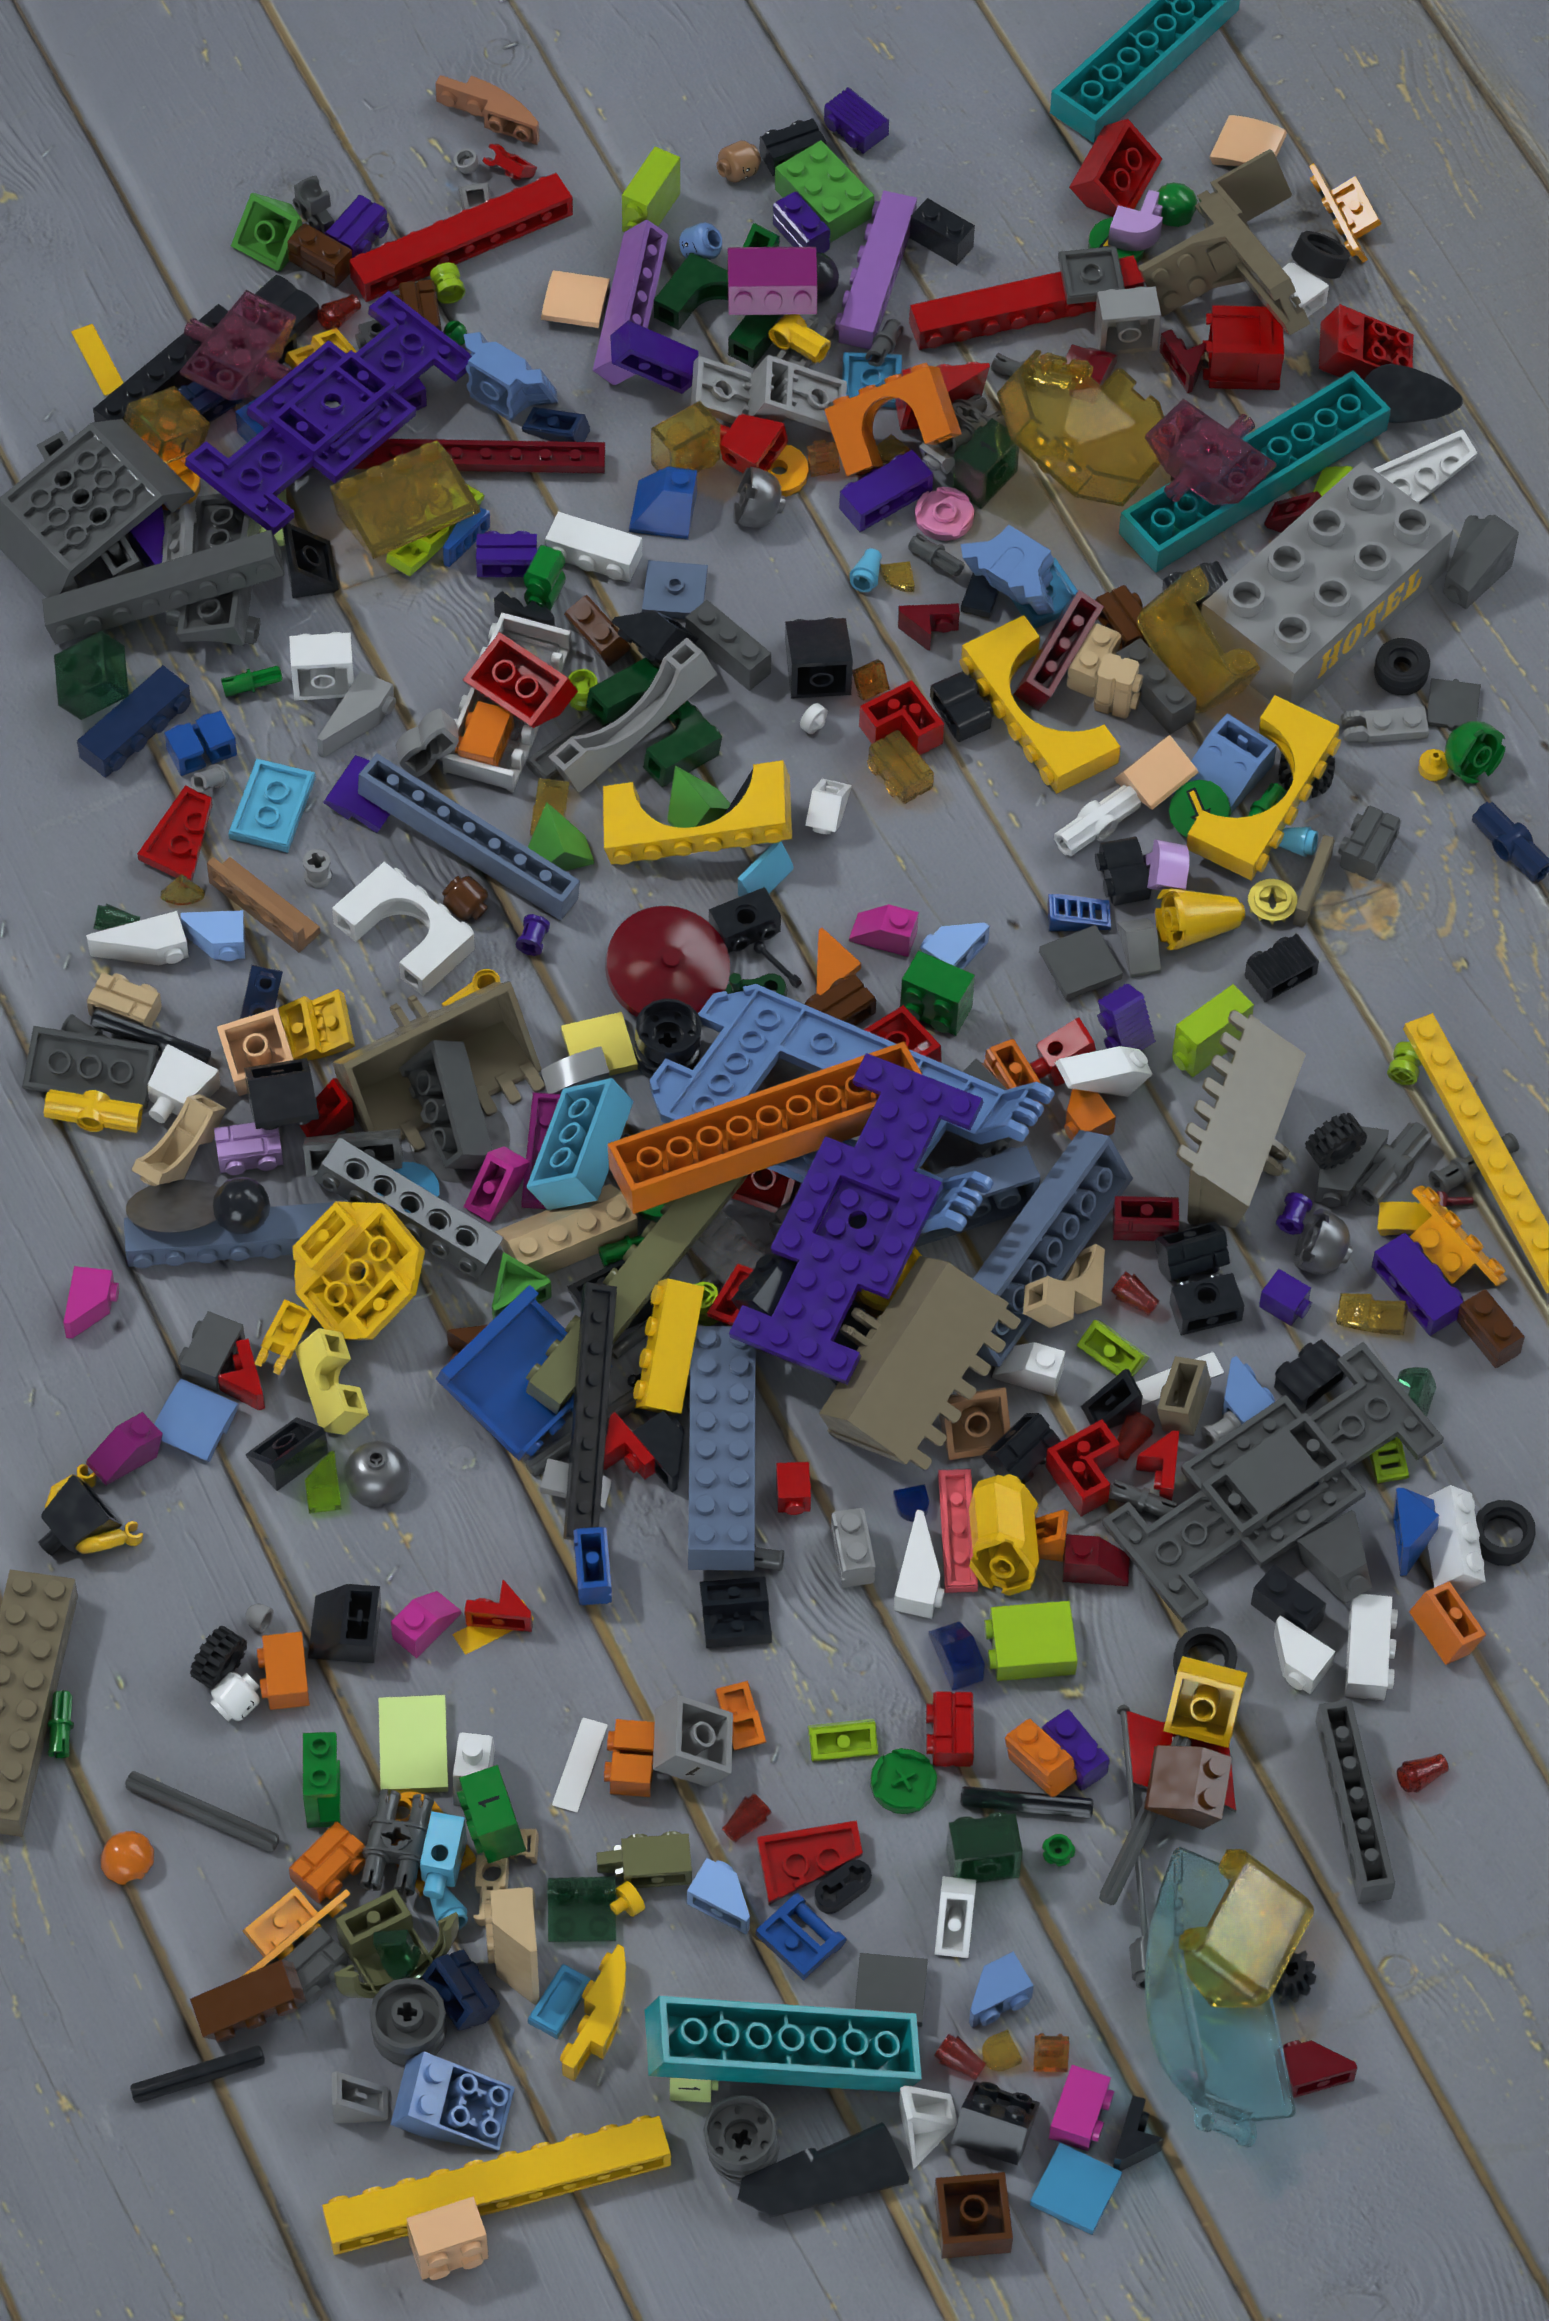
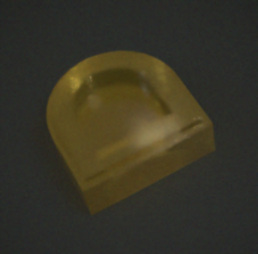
M1008 2029L989 2037L983 2044L982 2060L988 2068L994 2071H1004L1022 2063V2058Z

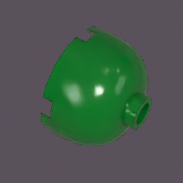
M1469 721L1460 725L1450 733L1446 742L1444 755L1448 767L1466 783L1475 784L1480 782L1476 777L1486 772L1487 776H1490L1501 763L1506 748L1502 745V739H1505L1504 735L1485 722Z

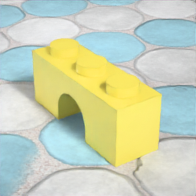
M318 1328L296 1347L295 1352L318 1425L323 1427L325 1432L345 1435L365 1419L369 1413L360 1387L339 1384L341 1369L351 1360L343 1332Z

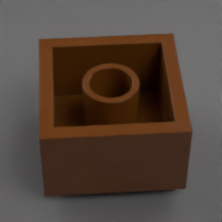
M1005 2172L935 2179L934 2196L942 2259L1011 2253L1013 2234Z

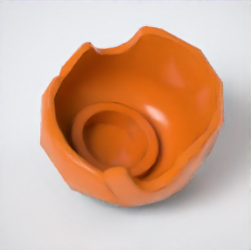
M135 1831L119 1832L113 1835L106 1842L101 1854L102 1871L108 1879L121 1885H125L128 1881L134 1879H143L154 1863V1848L149 1839Z

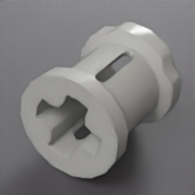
M312 849L303 857V867L306 870L304 872L305 882L308 886H312L315 889L326 887L332 879V873L329 868L331 864L330 856L324 850Z
M1231 1411L1226 1412L1223 1415V1419L1211 1426L1206 1424L1201 1427L1204 1441L1208 1447L1239 1427L1241 1422Z

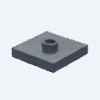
M648 560L642 612L655 610L670 618L685 619L688 614L704 602L708 565Z

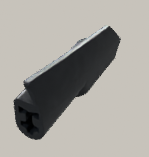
M881 2122L818 2151L816 2148L803 2150L743 2177L737 2200L771 2218L908 2184L909 2176L887 2127Z

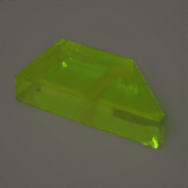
M329 1451L305 1479L309 1514L342 1510L334 1451Z

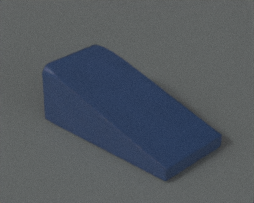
M533 407L522 427V431L548 441L584 442L590 432V425L585 414Z

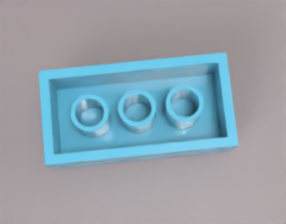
M613 1078L563 1088L527 1184V1189L547 1210L598 1200L610 1169L607 1144L621 1138L634 1102Z

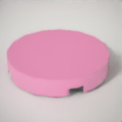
M943 486L936 488L935 491L930 493L927 491L922 494L916 503L915 521L922 533L934 540H956L965 535L972 527L975 510L969 501L970 498L965 493L956 488Z

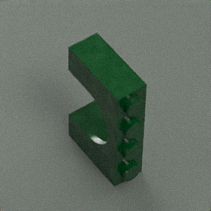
M691 252L655 297L654 318L679 330L699 305L711 300L728 301V269L726 270L712 263L709 259L702 258ZM745 315L728 337V356L754 368L773 343L769 338V330L784 315Z
M645 657L589 688L586 704L587 710L604 727L613 723L627 713L641 699L652 684L659 671V667L654 666ZM688 700L667 717L676 727V731L646 748L643 768L661 787L673 782L675 766L689 773L719 756L722 741L720 731L717 727L711 725L702 716L700 710Z

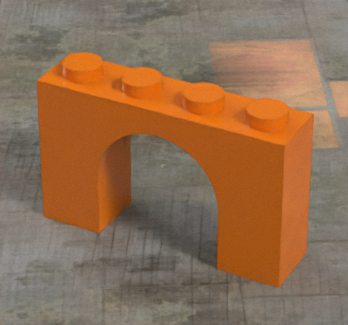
M927 363L916 365L910 368L911 373L907 375L896 374L884 379L885 384L878 387L875 385L863 387L858 390L859 395L852 398L849 396L837 398L832 401L833 406L824 409L846 476L860 477L873 469L883 467L873 435V422L881 406L892 399L899 398L912 408L925 444L938 445L962 435L939 367L928 366Z

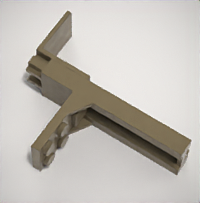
M1271 149L1210 182L1214 190L1211 194L1206 190L1197 195L1200 203L1196 204L1195 207L1205 219L1204 227L1206 229L1138 266L1146 286H1156L1162 317L1213 288L1246 282L1289 335L1310 324L1305 310L1298 305L1301 303L1299 297L1293 294L1296 290L1291 278L1250 231L1247 221L1292 196L1277 158Z

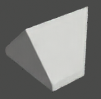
M905 2085L900 2088L899 2110L914 2170L956 2128L957 2117L951 2094Z

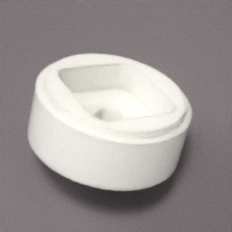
M819 703L811 705L801 718L800 728L808 734L815 733L825 725L828 710Z

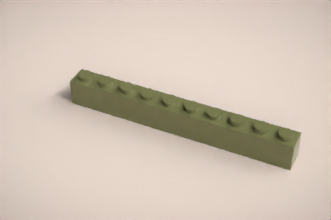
M748 1175L665 1203L660 1211L663 1216L657 1223L652 1220L641 1235L644 1239L637 1247L633 1244L622 1258L625 1261L619 1270L614 1267L603 1283L609 1286H617L613 1345L650 1300L654 1286L658 1285V1281L667 1279L744 1183ZM577 1315L572 1318L565 1328L567 1335L563 1340L559 1341L556 1339L548 1348L545 1354L548 1358L542 1366L536 1363L526 1377L529 1380L526 1393L556 1415L575 1393L580 1317Z

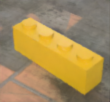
M669 1278L658 1281V1285L654 1286L651 1293V1303L654 1304L652 1317L648 1318L645 1326V1335L648 1336L646 1348H643L639 1359V1366L642 1367L641 1378L637 1380L633 1392L634 1399H637L635 1408L657 1413L664 1410L670 1416L682 1413L704 1286Z

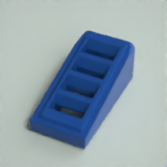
M470 503L466 506L443 546V563L445 566L450 567L477 541V534L487 532L490 528V512Z
M1048 894L1049 931H1081L1094 925L1097 926L1098 930H1111L1109 900ZM1083 910H1089V918L1083 917ZM1095 910H1101L1102 920L1096 919ZM1059 911H1065V915L1059 914ZM1071 911H1077V916H1071Z

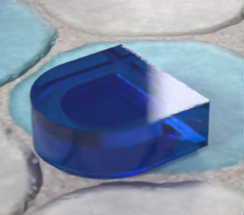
M925 1484L893 1491L896 1510L900 1517L914 1522L917 1510H922L924 1516L927 1515L929 1497Z

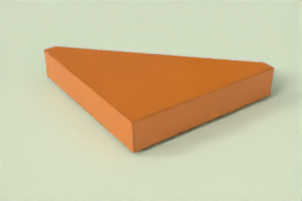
M821 927L818 931L816 994L822 995L830 990L831 985L837 979H847L861 969L862 963Z

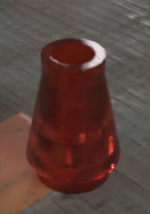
M351 294L345 298L322 304L321 309L317 312L319 323L327 331L334 328L339 329L355 312L361 309L360 300L357 296Z
M1127 1271L1124 1272L1111 1290L1116 1295V1300L1138 1309L1148 1316L1160 1302L1135 1273L1131 1275Z
M1133 1411L1131 1416H1126L1117 1438L1120 1443L1118 1458L1128 1461L1131 1455L1153 1435L1152 1430L1155 1424L1144 1414Z
M1440 1753L1431 1757L1404 1761L1402 1766L1397 1769V1779L1404 1791L1418 1793L1440 1775L1448 1772L1449 1766L1446 1758Z
M753 1793L749 1798L746 1796L743 1798L728 1822L722 1827V1830L736 1843L741 1837L768 1821L767 1817L772 1812Z
M950 2033L934 2054V2057L940 2060L939 2064L969 2076L973 2080L977 2079L987 2064L959 2036L955 2038Z

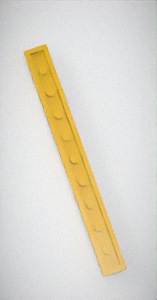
M1431 1013L1405 1023L1403 1030L1545 1292L1548 1294L1549 1225L1434 1014Z

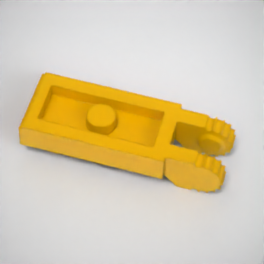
M284 1299L263 1339L262 1348L255 1364L261 1367L266 1362L270 1350L280 1355L273 1367V1373L280 1375L287 1360L291 1359L313 1314L308 1309Z

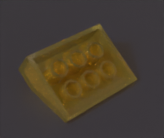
M437 440L424 444L409 453L398 455L388 462L373 466L367 471L350 478H345L339 483L330 486L338 517L372 559L481 512L479 505L452 458Z

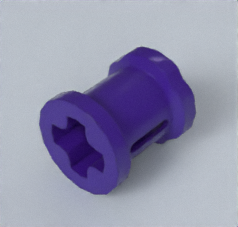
M529 914L524 917V929L522 935L517 938L515 945L522 953L537 956L542 953V941L544 935L549 932L550 922L542 916Z
M1291 1192L1284 1199L1286 1206L1283 1214L1277 1217L1276 1225L1285 1233L1292 1235L1301 1234L1304 1230L1303 1220L1306 1213L1311 1211L1313 1203L1307 1196Z

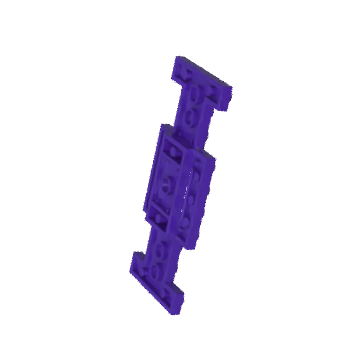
M387 291L370 305L368 314L383 325L385 329L356 353L350 350L346 354L328 340L247 407V415L264 427V429L231 457L227 458L206 441L185 458V466L267 531L271 530L273 535L294 518V510L277 498V496L312 466L333 483H336L416 416V408L398 394L434 365L455 382L467 373L466 365L472 357L470 353L390 291ZM327 401H336L340 406L330 408L325 403Z
M868 1053L865 1054L852 1081L855 1086L880 1096L855 1147L826 1136L824 1137L770 1248L772 1253L798 1263L772 1317L742 1305L729 1331L730 1338L848 1385L861 1358L860 1352L833 1342L857 1292H861L862 1289L886 1299L890 1298L943 1188L942 1182L916 1172L941 1119L971 1130L984 1103L981 1097ZM857 1215L867 1218L866 1225L860 1229L850 1226L851 1219Z

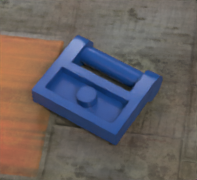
M796 1893L756 1929L755 1935L802 1980H805L829 1956L840 1950L847 1938L839 1931L834 1932L805 1904L806 1900L799 1893ZM798 1915L825 1943L820 1946L790 1916Z

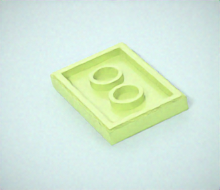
M445 1695L378 1698L381 1790L388 1789V1794H391V1790L399 1793L448 1792Z

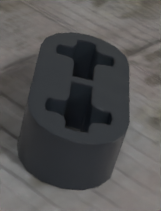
M852 1860L822 1880L815 1889L814 1899L817 1908L827 1914L836 1913L866 1892L870 1887L872 1878L869 1865L860 1860ZM851 1872H854L856 1875L863 1874L862 1882L855 1879L846 1885L850 1881ZM840 1889L836 1893V1900L834 1902L831 1899L823 1900L825 1891L832 1894Z

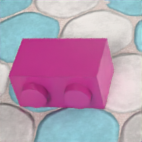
M1071 2065L1050 2126L1049 2139L1089 2151L1092 2140L1098 2142L1101 2136L1104 2122L1100 2121L1099 2118L1102 2109L1109 2111L1115 2091L1109 2089L1111 2077Z

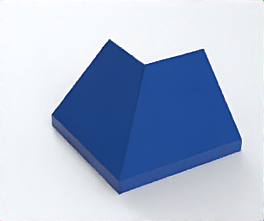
M1396 1488L1393 1521L1400 1576H1407L1438 1530L1439 1514L1435 1512L1433 1499L1405 1488Z

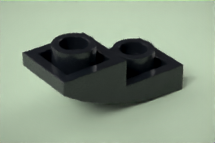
M503 591L494 597L495 616L498 618L502 612L555 627V619L551 611L546 607H540L533 600L526 607H523L517 598H511Z

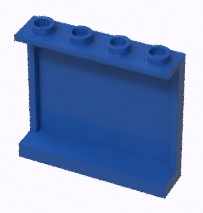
M531 1285L523 1290L465 1346L436 1377V1380L518 1461L526 1454L532 1457L544 1445L541 1439L548 1432L554 1436L565 1425L566 1421L563 1417L568 1412H573L574 1406L573 1394L556 1415L526 1393L529 1383L526 1377L536 1363L542 1366L548 1358L545 1354L551 1344L556 1339L562 1341L567 1335L565 1328L535 1300L539 1293Z

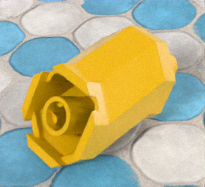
M1011 1474L1005 1476L995 1475L978 1481L973 1490L969 1506L973 1556L969 1567L984 1587L992 1589L993 1586L1002 1588L1001 1593L1008 1596L1031 1588L1039 1564L1035 1516L1039 1509L1038 1503L1025 1484L1021 1483L1018 1477Z

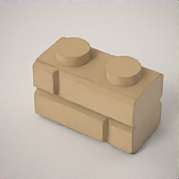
M1094 623L1068 668L1067 687L1094 698L1097 672L1104 654L1109 652L1116 655L1120 651L1122 635L1115 630Z
M1109 652L1104 654L1096 678L1095 711L1106 714L1111 712L1112 716L1126 719L1129 717L1131 709L1137 710L1141 699V692L1139 691L1143 681V675L1138 674V661L1129 658L1121 659V656Z
M101 973L95 988H93L87 999L90 1016L93 1015L95 1009H101L150 1028L162 1007L160 993L154 987L148 984H142L141 986L133 984L125 976L117 973L113 975Z

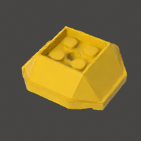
M335 1201L292 1246L293 1260H295V1292L324 1329L343 1332L345 1340H373L416 1295L425 1250L389 1205L383 1203ZM365 1267V1275L361 1278L362 1269Z

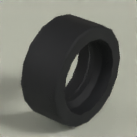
M1313 231L1302 232L1291 253L1293 260L1298 265L1315 275L1330 279L1340 278L1350 258L1349 251L1341 243L1324 234Z
M1496 1500L1487 1503L1478 1511L1476 1523L1480 1534L1481 1555L1485 1561L1495 1565L1509 1566L1519 1563L1529 1554L1536 1531L1533 1517L1527 1509L1511 1500ZM1496 1518H1504L1515 1522L1523 1532L1521 1542L1513 1547H1499L1492 1544L1484 1534L1487 1522Z
M1208 1626L1197 1627L1184 1633L1177 1642L1173 1658L1175 1675L1177 1674L1182 1656L1186 1657L1189 1649L1197 1645L1215 1647L1224 1656V1667L1236 1668V1646L1231 1638L1219 1629Z

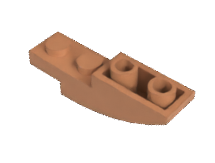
M442 75L439 76L435 83L436 102L442 103L447 107L466 111L474 116L484 117V128L490 129L495 133H502L517 138L522 142L538 144L539 122L513 96L499 87L474 76H470L467 83Z

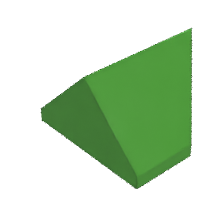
M675 766L668 823L672 827L690 828L709 824L723 817L730 806V802L719 789Z
M546 802L528 848L564 871L594 864L586 836Z
M503 1252L492 1303V1318H496L529 1285L539 1293L535 1299L539 1304L552 1297L551 1281L547 1276Z

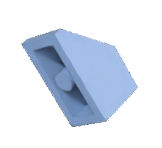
M243 910L180 913L185 937L211 958L224 961L245 959Z
M985 922L941 926L933 935L929 934L926 936L920 949L923 953L963 970L988 943L990 926Z
M706 1858L687 1890V1904L747 1934L750 1929V1915L737 1873L734 1872L730 1865L718 1860L714 1862Z

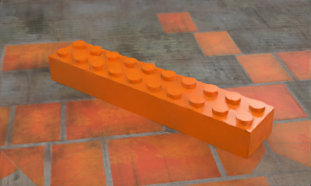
M905 1042L869 1053L922 1074ZM865 1055L608 1143L609 1168L632 1213L636 1214L817 1151L825 1136L839 1142L860 1136L880 1096L855 1086L852 1081Z

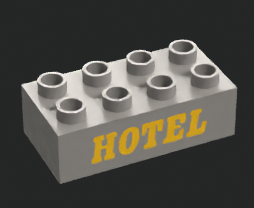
M1361 461L1202 603L1197 645L1271 701L1274 695L1298 706L1446 571L1453 529Z

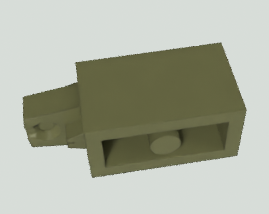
M669 1831L661 1836L633 1834L628 1838H621V1845L613 1846V1850L596 1853L598 1873H615V1877H623L624 1882L629 1881L635 1888L689 1885L692 1883L689 1833L681 1834L677 1831Z

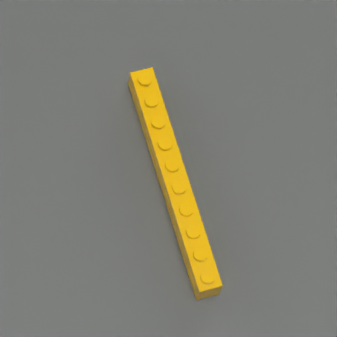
M644 2115L633 2119L631 2123L626 2125L610 2124L603 2126L598 2132L592 2134L575 2133L558 2143L541 2142L532 2146L531 2150L520 2153L507 2151L498 2155L497 2159L483 2162V2160H473L466 2163L463 2168L452 2171L449 2169H439L432 2172L429 2177L418 2180L416 2178H405L398 2181L395 2186L384 2189L379 2186L371 2187L364 2190L361 2195L350 2198L345 2195L337 2196L330 2199L327 2204L322 2205L323 2215L333 2254L337 2255L408 2236L406 2218L473 2196L480 2216L671 2166V2153L660 2116L651 2118L649 2115Z

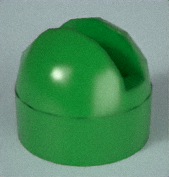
M451 321L446 324L443 333L461 346L465 343L464 334H467V330L460 321Z

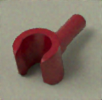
M1443 1191L1436 1192L1441 1199L1439 1204L1443 1207L1473 1205L1474 1203L1473 1197H1448L1447 1193Z

